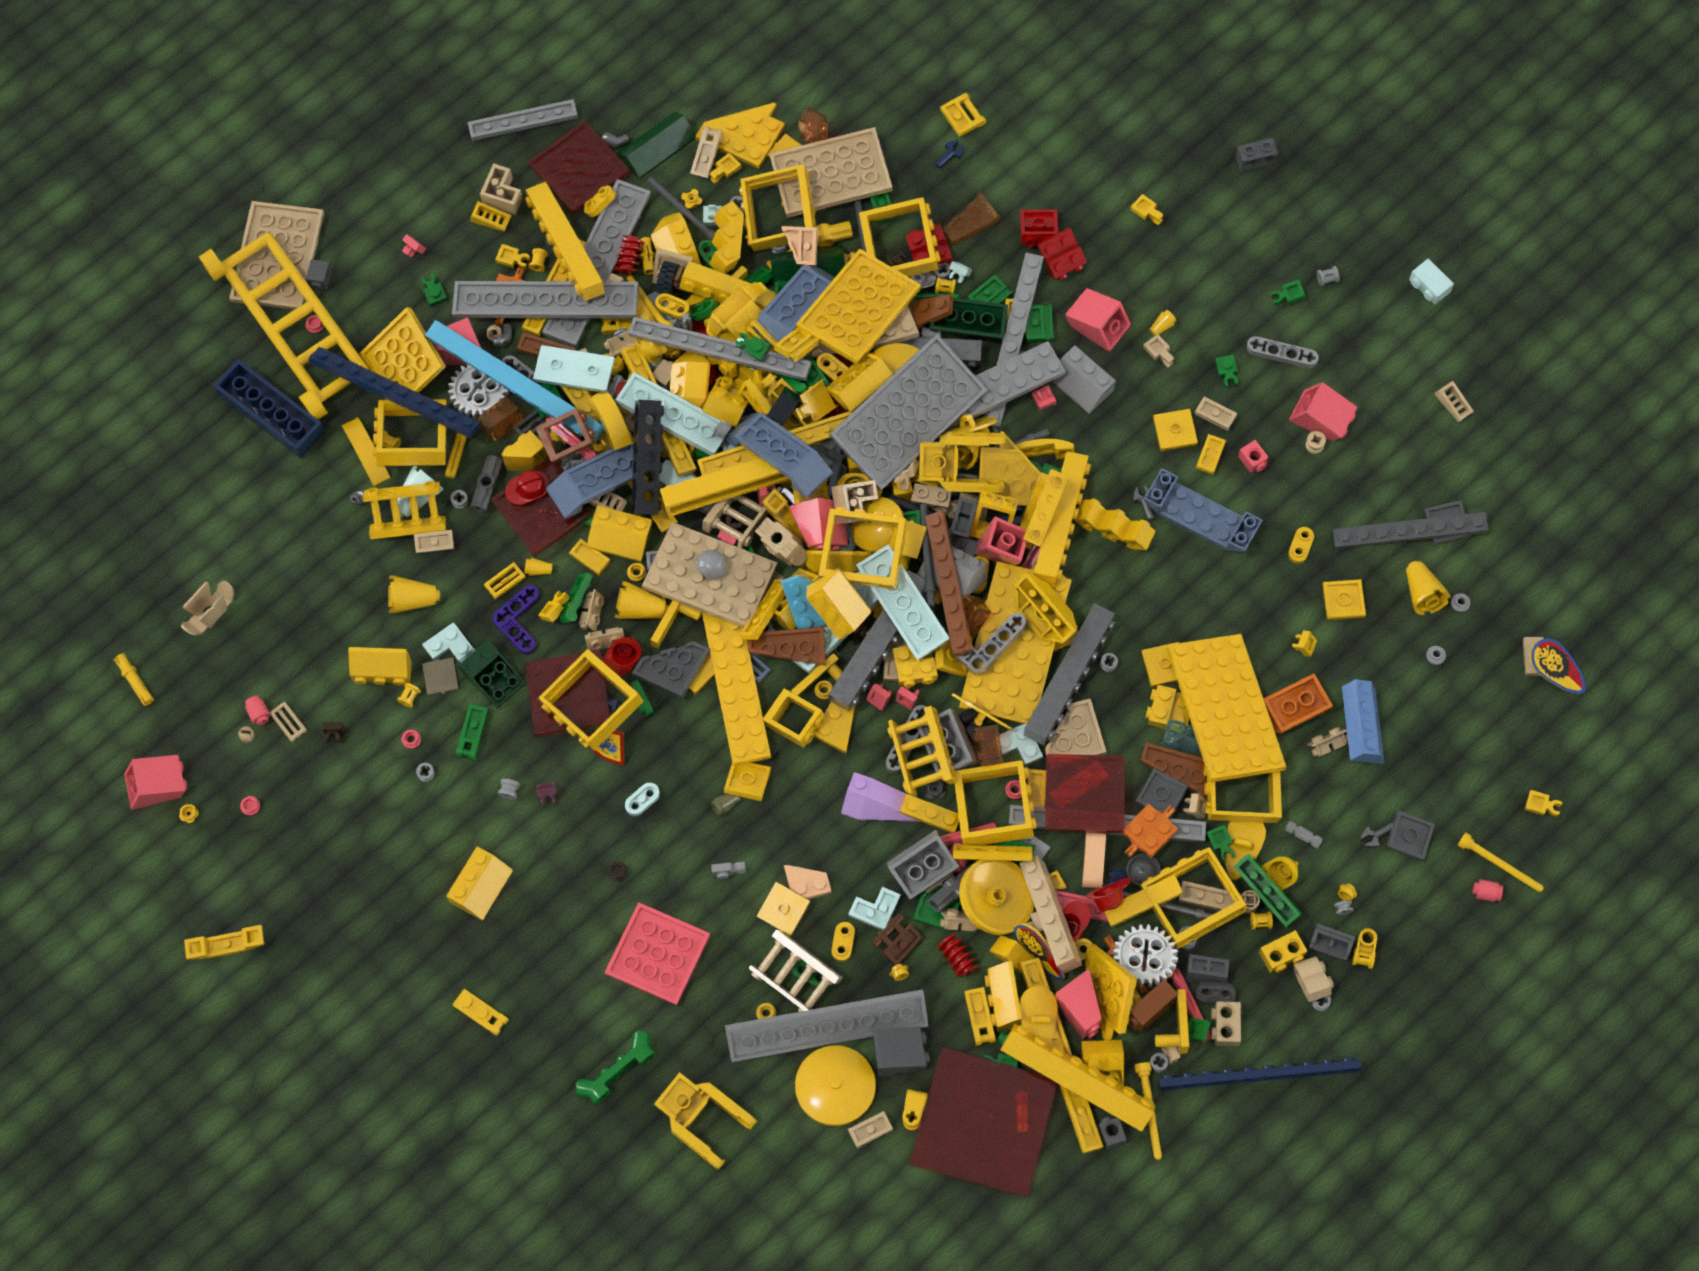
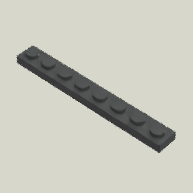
M1486 512L1338 528L1333 529L1335 549L1486 533L1488 532Z

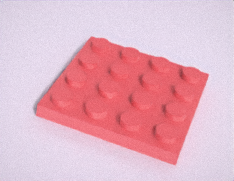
M638 902L604 973L609 977L677 1006L708 942L710 933Z

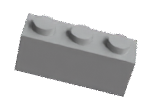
M1075 345L1060 360L1066 374L1051 381L1088 414L1115 390L1116 383L1115 379Z
M952 546L962 597L964 599L986 582L987 564ZM930 549L933 584L939 588L932 549ZM924 561L917 573L923 579H925Z
M948 709L938 714L954 771L970 769L980 764L958 712ZM927 725L917 727L921 738L928 736V733H930L929 726ZM928 743L925 745L929 755L936 751L934 744ZM932 762L935 771L939 772V769H941L939 762Z
M937 830L887 862L889 870L909 899H912L959 867Z

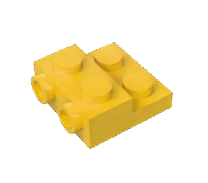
M909 646L892 648L899 687L910 688L918 683L927 685L937 680L938 675L932 652L918 661Z
M1157 685V689H1152L1150 700H1153L1152 707L1148 706L1145 718H1149L1148 725L1185 734L1189 715L1182 693L1176 692L1174 688Z

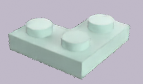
M454 622L422 644L434 661L449 650L459 661L473 648Z
M1027 724L1020 725L991 739L999 757L1018 750L1025 766L1043 759L1037 742L1023 735Z
M882 887L875 904L856 897L848 916L883 931L896 908L900 894Z

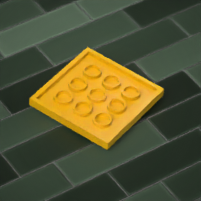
M406 307L359 353L368 370L417 393L446 367L429 337H425L426 332L412 308Z

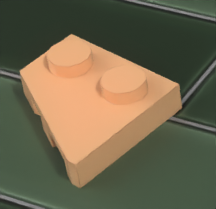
M782 226L796 263L817 265L818 228Z
M784 865L790 890L806 899L832 893L827 873Z

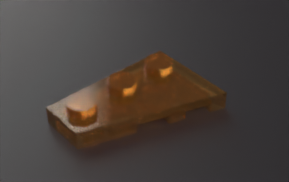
M981 192L972 203L965 207L966 209L960 215H957L943 228V233L952 246L1000 221L999 215Z

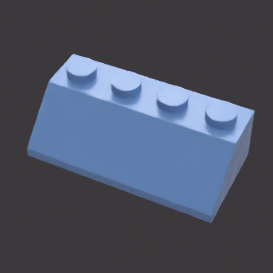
M1355 679L1342 686L1350 760L1383 764L1384 756L1376 689L1371 681Z

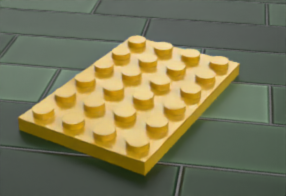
M859 249L796 323V328L813 335L815 339L819 338L821 344L858 365L919 292L921 284Z

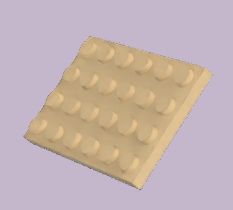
M875 127L769 154L774 171L801 164L805 165L809 173L814 211L893 191ZM799 179L778 184L786 217L803 214Z
M252 201L241 249L263 234L271 233L306 281L311 259L314 260L324 211L322 209ZM267 246L239 263L236 267V273L249 291L283 270ZM289 278L256 301L260 306L295 310L304 304L305 298ZM232 287L229 298L230 302L245 304Z
M672 522L646 575L642 589L744 628L753 617L777 567V562ZM706 550H716L725 558L727 570L724 576L718 580H707L704 575L698 572L696 560Z

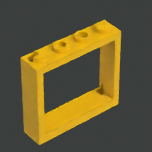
M804 164L741 179L739 192L744 201L741 203V207L746 216L743 220L744 227L748 231L746 240L748 246H751L754 252L788 244L785 233L758 239L751 190L799 179L805 227L816 228L809 173Z
M923 197L859 212L866 252L877 258L870 222L921 211L930 258L892 266V268L907 277L939 270L938 262L940 261L939 251L935 252L934 247L938 246L936 236L931 233V230H934L933 221L928 217V214H931L929 203L925 204Z
M378 400V408H374L375 419H378L374 421V432H377V434H373V443L376 445V447H373V456L377 457V466L446 465L447 427L439 423L438 448H383L384 416L422 415L390 400ZM434 400L446 406V400Z
M844 507L830 508L819 577L822 578L834 571L827 568L836 517L898 525L890 578L842 572L851 584L897 590L908 526L906 518L899 514L885 516L882 512L869 514L861 509L847 511V508Z
M589 649L538 697L543 704L541 707L546 713L552 712L555 715L553 718L560 725L564 723L567 726L566 730L573 737L577 735L580 738L578 741L585 748L589 746L594 751L644 702L631 686ZM593 666L628 699L588 737L553 704Z
M1023 760L954 771L957 780L955 791L963 845H987L1034 837L1033 829H1036L1035 817L1031 818L1034 806L1033 801H1029L1028 796L1032 795L1030 784H1026V779H1029L1028 767L1024 768ZM1019 774L1025 823L970 832L963 783Z
M1204 765V776H1207L1204 793L1208 795L1207 802L1205 803V813L1208 814V820L1278 823L1282 818L1280 771L1268 773L1269 813L1216 811L1215 782H1210Z
M1210 847L1196 851L1194 856L1188 859H1181L1174 867L1163 869L1159 875L1148 877V880L1141 884V890L1144 889L1154 906L1152 908L1167 934L1171 936L1172 942H1175L1177 950L1246 912L1244 900ZM1208 861L1234 903L1176 934L1147 887L1173 875L1178 878Z

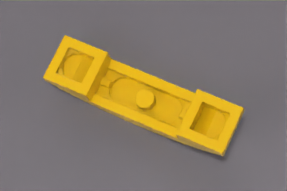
M356 418L341 425L373 486L376 487L390 480L391 478L385 466H377V457L373 456V447L375 446L360 419Z
M1035 439L1016 444L1026 457L1055 453L1057 460L1064 459L1067 451L1074 452L1073 443L1058 439Z
M774 488L761 503L777 522L783 524L803 543L807 550L819 551L816 547H808L790 510V506L787 504L788 501Z
M262 925L242 928V931L208 938L201 936L184 940L186 959L214 958L264 945Z

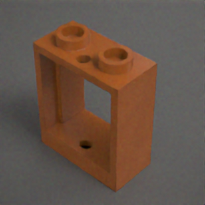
M575 408L536 427L551 462L556 463L595 444L594 438L596 437L591 428L588 429L586 424L588 419L584 411ZM575 416L585 441L558 453L548 428Z
M1165 979L1130 1009L1128 1026L1132 1031H1137L1141 1034L1175 1004L1178 993Z

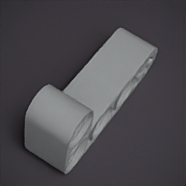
M1013 613L978 650L973 648V651L969 652L966 656L959 655L956 656V659L972 674L982 675L1025 630L1026 619L1024 615ZM1020 620V621H1021V626L1016 625V626L1013 628V626H1014V621L1018 622V621ZM1002 633H1006L1009 635V639L1002 641L999 639V636ZM993 647L996 649V653L989 655L986 653V649ZM975 661L983 663L980 669H975L972 665Z

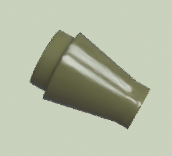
M731 794L721 795L714 798L711 806L717 815H724L737 802L741 801V797Z

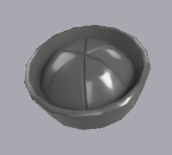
M1138 854L1132 857L1126 867L1128 878H1131V882L1138 886L1147 881L1148 877H1155L1161 872L1158 861L1147 854Z

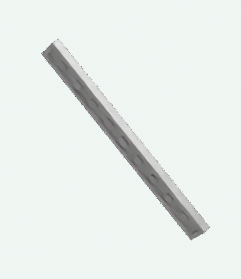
M1025 253L997 365L1018 356L1020 353L1044 256ZM1006 403L984 413L983 417L994 416L997 418L996 423L987 427H997L1000 429Z
M638 317L633 318L628 331L630 337L803 381L807 380L812 366L811 361L800 359L794 362L793 358H787L780 353L768 351L760 362L746 355L744 352L745 348H738L735 342Z
M1010 805L1009 826L1024 824L1023 806ZM1034 807V812L1031 813V818L1035 817L1036 828L1125 836L1122 834V830L1136 817L1134 815ZM1169 819L1178 828V831L1170 840L1205 842L1206 822Z

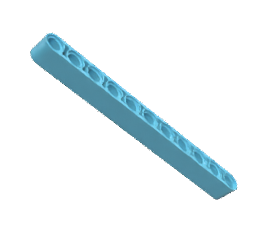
M435 320L425 334V337H429L433 343L552 418L575 409L572 405L442 323ZM586 415L588 419L586 424L588 429L591 428L596 437L594 442L596 443L603 433L604 427ZM575 416L561 422L584 437Z

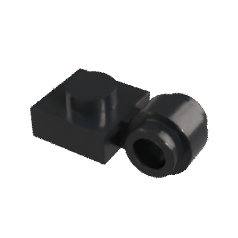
M967 708L959 715L964 725H970L965 730L975 747L992 737L984 721L980 726L974 723L977 713L973 708Z

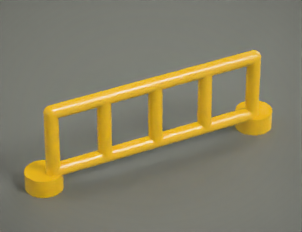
M265 233L222 262H220L212 249L200 255V261L214 281L225 275L305 387L307 392L298 398L307 412L317 420L327 415L328 413L322 402L351 384V382L339 377L320 390L303 367L309 363V357L319 347L328 350L338 344L349 361L366 369L368 367L271 233ZM267 246L283 270L249 291L233 267ZM290 278L307 302L273 324L256 300ZM314 311L330 335L296 357L280 335V332Z

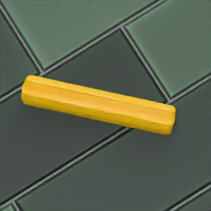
M458 432L445 471V476L450 479H454L467 438Z

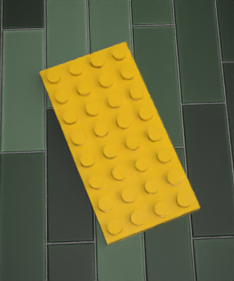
M997 561L974 647L976 650L1013 613H1018L1014 584L1026 572L1034 575V570ZM1061 577V581H1056L1053 590L1066 604L1071 579ZM1019 620L1018 622L1014 621V626H1013V628H1014L1016 625L1021 626V621H1020V620ZM1026 622L1025 630L985 673L974 675L968 670L961 698L995 718L1027 724L1042 698L1056 642L1041 640ZM1002 633L999 636V639L1002 641H1007L1009 639V635L1006 633ZM989 647L986 649V653L993 655L996 653V649ZM975 661L972 666L975 669H980L983 663ZM960 701L959 709L972 708Z
M1237 634L1168 645V654L1210 782L1284 771L1286 764L1242 635Z

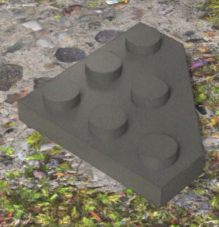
M692 641L679 648L673 647L660 651L659 654L641 657L632 675L683 699L708 658L710 648Z

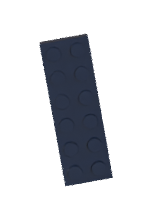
M239 359L213 385L219 397L299 458L325 432L319 420Z

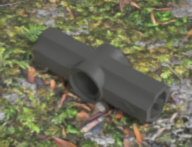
M494 455L487 456L482 473L478 477V485L470 506L476 512H487L492 494L496 491V482L503 459ZM485 482H491L489 486H483Z
M970 866L957 876L950 877L943 884L942 888L928 899L930 907L935 912L940 913L952 902L960 900V882L965 871Z

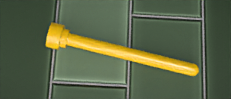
M633 276L627 277V282H637ZM639 285L638 294L656 321L675 327L671 321L664 319Z
M1465 832L1457 844L1462 849L1473 850L1537 892L1543 891L1544 888L1540 883L1476 844L1475 840L1468 833Z
M1151 1063L1136 1064L1135 1071L1138 1077H1141L1144 1097L1153 1101L1149 1081L1150 1072L1152 1071ZM1154 1111L1148 1124L1154 1158L1160 1160L1162 1153Z

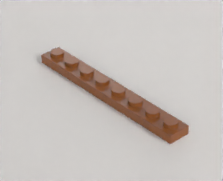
M942 510L926 515L925 519L952 652L956 657L972 652L973 646L946 515Z

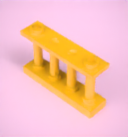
M1053 469L1050 470L1049 475L1042 472L1039 474L1019 527L1026 529L1022 539L1027 541L1026 549L1031 550L1033 544L1041 547L1069 476Z
M427 481L424 484L364 490L363 502H371L374 524H370L369 529L370 539L445 531L446 517L438 515L435 494L440 493V482ZM416 496H428L430 518L419 517ZM397 498H409L411 520H401ZM389 499L393 521L384 523L381 520L378 500Z
M932 706L924 708L925 715L914 721L899 726L893 720L888 721V733L890 738H893L904 777L903 788L906 793L914 797L918 796L916 788L940 779L948 784L957 782L938 712ZM923 725L929 726L930 733H928V736L903 744L900 733ZM928 743L934 744L936 751L933 754L908 762L906 751ZM934 761L939 762L941 768L939 772L913 780L911 769Z

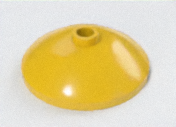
M878 497V499L868 500L862 504L863 510L869 514L882 512L885 516H892V514L903 516L901 508L888 498ZM870 521L851 522L850 525L851 536L856 545L869 552H877L888 545L894 528L893 524L870 523Z

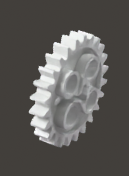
M467 364V368L461 365L462 371H455L457 377H451L453 383H449L451 390H448L449 396H451V402H454V408H459L460 413L465 411L466 416L472 413L474 419L477 414H480L482 419L484 413L490 417V411L497 413L496 407L503 408L501 402H507L505 396L509 395V391ZM475 376H482L480 379H474ZM490 386H496V388L492 390L488 389ZM464 389H469V392L462 393ZM479 399L484 400L482 403H476Z
M1139 925V930L1132 926L1131 933L1125 930L1124 936L1120 935L1119 942H1115L1116 949H1113V955H1115L1113 959L1137 978L1136 983L1140 982L1141 988H1143L1144 983H1147L1149 988H1151L1152 982L1158 985L1160 979L1162 981L1166 980V975L1171 977V970L1176 969V964L1174 963L1178 961V957H1176L1178 950L1174 949L1175 942L1169 943L1171 936L1164 937V930L1158 933L1157 926L1154 930L1150 929V925L1146 929ZM1148 940L1149 945L1147 953L1146 971L1143 972L1142 963L1145 941ZM1137 943L1141 945V947L1135 948L1132 946V944ZM1159 946L1161 949L1154 950L1152 949V947ZM1134 961H1135V962H1137L1139 965H1138V966H1132V965L1130 964V962H1134ZM1156 964L1159 966V968L1153 969L1150 967V965Z

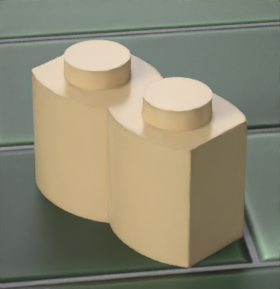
M1316 956L1293 964L1295 976L1308 1002L1331 995V988L1334 987L1330 976H1326L1324 963L1322 961L1319 962Z

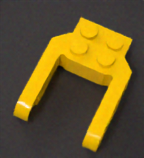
M948 432L939 442H920L919 481H939L946 491L981 492L982 490L992 493L1004 492V481L956 478L958 471L957 445H1006V434Z
M679 1072L654 1105L670 1117L671 1133L719 1170L725 1160L716 1156L710 1147L686 1128L690 1127L706 1107L708 1100H712L749 1130L757 1121L711 1083L695 1085Z

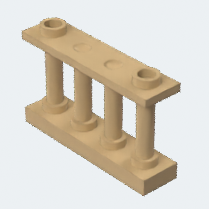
M779 486L776 490L781 493L782 488ZM743 495L716 502L704 518L702 530L710 533L713 528H718L738 540V548L743 549L745 546L748 547L750 545L755 529L769 515V512L765 507L760 506ZM739 501L758 512V515L752 520L732 509L731 503ZM723 514H728L749 527L742 534L721 522L720 518Z
M776 930L772 935L776 939V944L759 967L750 965L749 969L753 971L751 975L759 981L763 979L800 1007L798 1009L799 1012L812 1010L811 1008L827 986L832 983L839 984L843 977L783 931ZM787 947L792 951L790 953L791 957L775 979H772L765 971L781 949ZM803 959L807 963V968L792 989L788 991L780 984L795 963ZM818 971L823 975L821 977L823 980L807 1002L804 1003L796 995L812 973Z

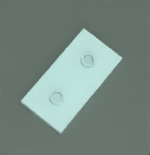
M541 345L533 380L535 382L607 393L615 358Z

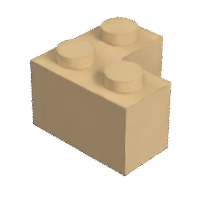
M493 163L480 192L482 203L516 215L523 198L520 189L510 186L513 178L509 168Z
M875 480L831 487L835 509L836 507L847 508V511L863 510L862 501L878 499ZM836 517L837 524L863 521Z

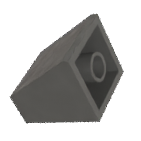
M920 1027L872 1029L879 1077L926 1070V1064H930L928 1052H924L923 1044H927L925 1032H921Z

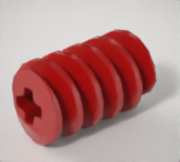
M622 235L624 239H621L623 246L619 247L622 253L617 255L621 260H616V265L619 267H615L614 271L622 275L632 276V272L638 271L633 268V265H639L635 258H641L637 251L643 250L638 244H644V241L634 236Z
M956 933L944 939L938 946V950L944 951L942 956L948 958L947 964H952L951 970L956 971V977H966L977 970L979 965L972 966L975 959L967 958L971 953L970 951L963 952L966 945L959 946L962 939L955 940L954 938L958 934Z

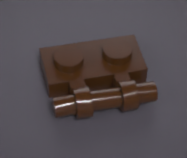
M897 914L894 919L891 918L887 922L888 925L883 931H879L876 934V938L872 941V944L877 948L881 943L885 944V948L881 953L894 966L899 964L923 938L910 923H907L904 927L900 925L904 920L900 914ZM895 930L898 934L890 940L888 936Z

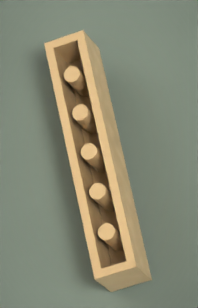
M1036 855L1032 857V861L1019 863L1056 966L1064 973L1082 966L1045 862Z

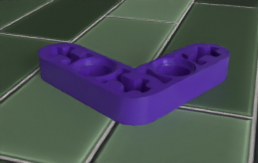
M533 585L524 587L493 615L495 626L524 655L532 654L536 649L534 639L516 620L539 600V591ZM527 592H534V597H528ZM514 603L522 605L519 611L511 610V606ZM506 610L509 611V613L512 615V617H510L509 614L507 615ZM500 616H501L502 618L505 617V620H506V621H505V622H502V621L499 622L498 617H500ZM513 628L520 630V633L515 637L509 635V631ZM522 637L527 644L530 643L531 647L529 649L527 647L524 648L521 641Z

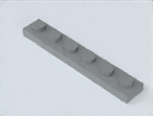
M574 99L470 121L468 126L471 139L475 141L578 118Z

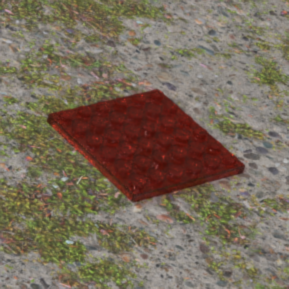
M942 1047L910 1165L1028 1197L1058 1083L1042 1074Z

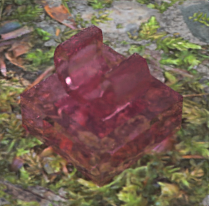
M555 782L536 786L537 798L541 797L543 805L545 804L544 798L546 796H550L553 803L556 801L555 794H557Z

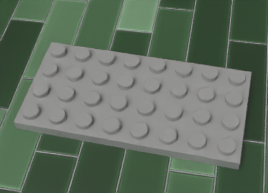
M936 334L838 425L829 436L869 480H875L876 487L881 491L920 454V442H933L987 389L939 335Z

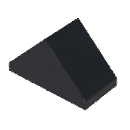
M784 386L766 416L783 426L798 404L800 395Z

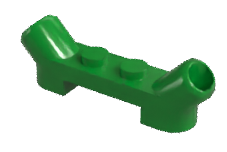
M635 1031L632 1036L631 1051L627 1054H621L611 1068L608 1066L603 1069L598 1079L577 1080L576 1095L578 1097H588L594 1105L603 1101L611 1094L607 1088L609 1084L635 1062L642 1068L655 1056L656 1052L650 1046L651 1035L646 1031Z

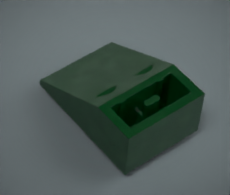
M488 639L481 640L455 664L465 677L496 708L525 683Z

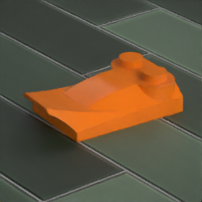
M1315 673L1264 698L1275 733H1283L1316 716L1324 715L1333 708Z

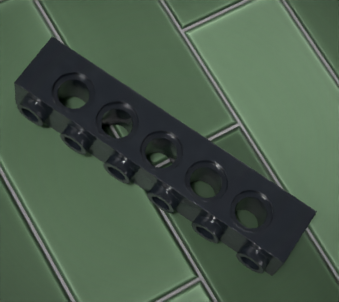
M635 401L631 514L654 516L658 515V512L661 510V501L658 500L660 489L662 488L659 474L662 472L660 455L663 452V445L660 443V436L663 435L661 417L664 415V406L661 405V401ZM647 415H650L653 418V423L651 425L647 424L646 422ZM647 434H650L652 436L653 440L651 444H648L645 441V436ZM646 453H649L652 456V461L650 463H647L645 461L644 457ZM645 472L651 474L649 482L644 479ZM645 491L651 494L649 501H646L643 497Z

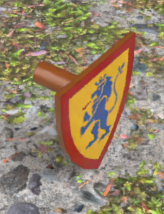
M615 730L594 752L607 761L624 766V732Z

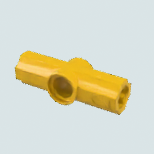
M849 221L834 225L823 223L816 226L818 228L819 247L831 246L836 241L853 238Z

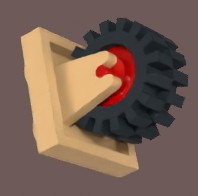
M658 248L655 255L652 282L656 283V293L673 295L675 289L683 290L679 288L682 275L688 262H693V257Z

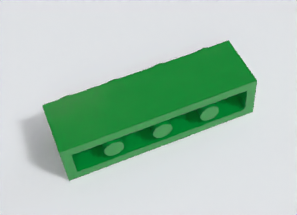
M1251 853L1247 854L1233 866L1285 927H1288L1303 914Z

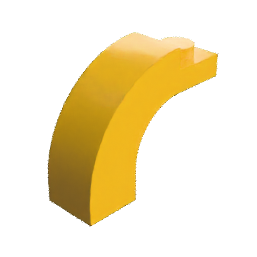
M608 392L598 393L588 399L589 406L597 414L604 427L610 446L616 451L632 444L627 426L611 395Z

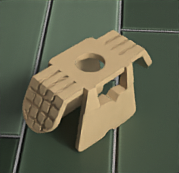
M766 517L755 529V532L762 537L760 540L767 550L789 566L801 565L806 560V548L803 543L783 524L779 522L774 523ZM775 533H781V542L773 543L772 536Z
M206 581L184 604L183 608L194 616L189 621L181 624L182 629L192 635H202L208 627H213V624L227 611L228 605L233 601V587L228 582L222 581L218 584L217 591L211 596L209 583Z

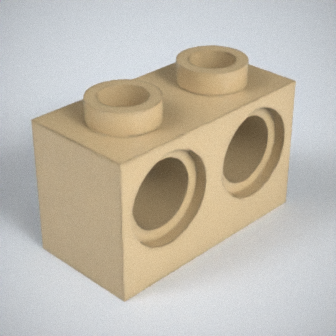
M914 484L911 502L917 505L925 503L929 506V509L936 512L943 510L945 515H948L952 492L946 491L944 488Z
M1216 1002L1215 1008H1211V1020H1215V1027L1211 1028V1039L1215 1040V1046H1239L1241 1043V1002ZM1227 1010L1230 1012L1231 1017L1224 1018L1220 1012ZM1228 1030L1231 1033V1037H1223L1221 1031Z

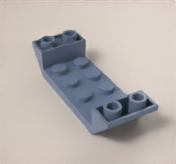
M803 265L760 313L757 321L779 342L796 329V323L835 277L815 265ZM754 327V330L760 336H762L766 340V342L770 344L772 348H774V346Z
M762 412L749 414L725 437V440L735 448L744 446L789 478L793 489L805 498H808L833 474L817 451Z
M634 440L628 446L616 451L612 448L564 471L546 488L564 519L580 513L582 505L632 481ZM646 453L644 457L645 461L647 463H650L652 461L651 454ZM645 472L644 475H646V477L650 479L651 474L649 472Z
M1161 468L1144 497V501L1160 517L1226 551H1246L1261 525L1262 519L1248 512L1241 516L1177 483L1178 476Z

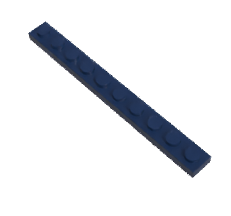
M321 347L309 357V363L470 438L480 427L479 421Z
M1345 1058L1342 1060L1343 1062L1324 1060L1322 1064H1315V1062L1309 1061L1302 1063L1301 1066L1288 1063L1280 1068L1268 1065L1263 1066L1259 1070H1255L1254 1067H1247L1238 1072H1235L1234 1069H1226L1222 1073L1217 1074L1214 1071H1206L1202 1075L1196 1076L1194 1073H1185L1182 1077L1175 1078L1174 1075L1162 1076V1079H1159L1158 1088L1159 1091L1355 1073L1360 1071L1361 1061L1354 1058Z

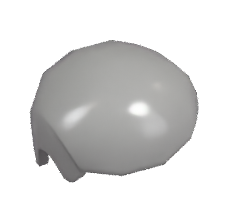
M706 550L696 560L698 572L704 575L707 580H718L724 576L727 570L725 558L716 550Z

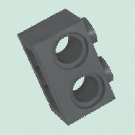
M1273 138L1240 145L1237 147L1236 159L1241 172L1276 164L1278 156Z
M961 492L950 533L969 537L979 496Z

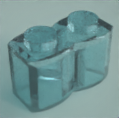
M1169 720L1167 722L1162 744L1170 748L1181 747L1183 750L1191 753L1200 752L1192 725H1186L1176 720Z

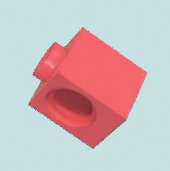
M1256 440L1240 449L1238 457L1251 474L1255 471L1260 472L1267 466L1268 456ZM1256 456L1259 460L1254 461L1250 457Z

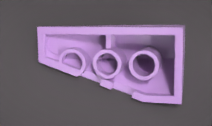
M854 772L841 811L842 815L859 821L897 820L900 822H921L899 813L906 793L873 778Z

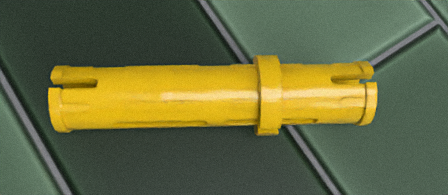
M124 653L117 655L114 661L122 671L121 675L123 678L128 680L143 706L151 704L154 698L136 673L137 669L135 666L130 664Z

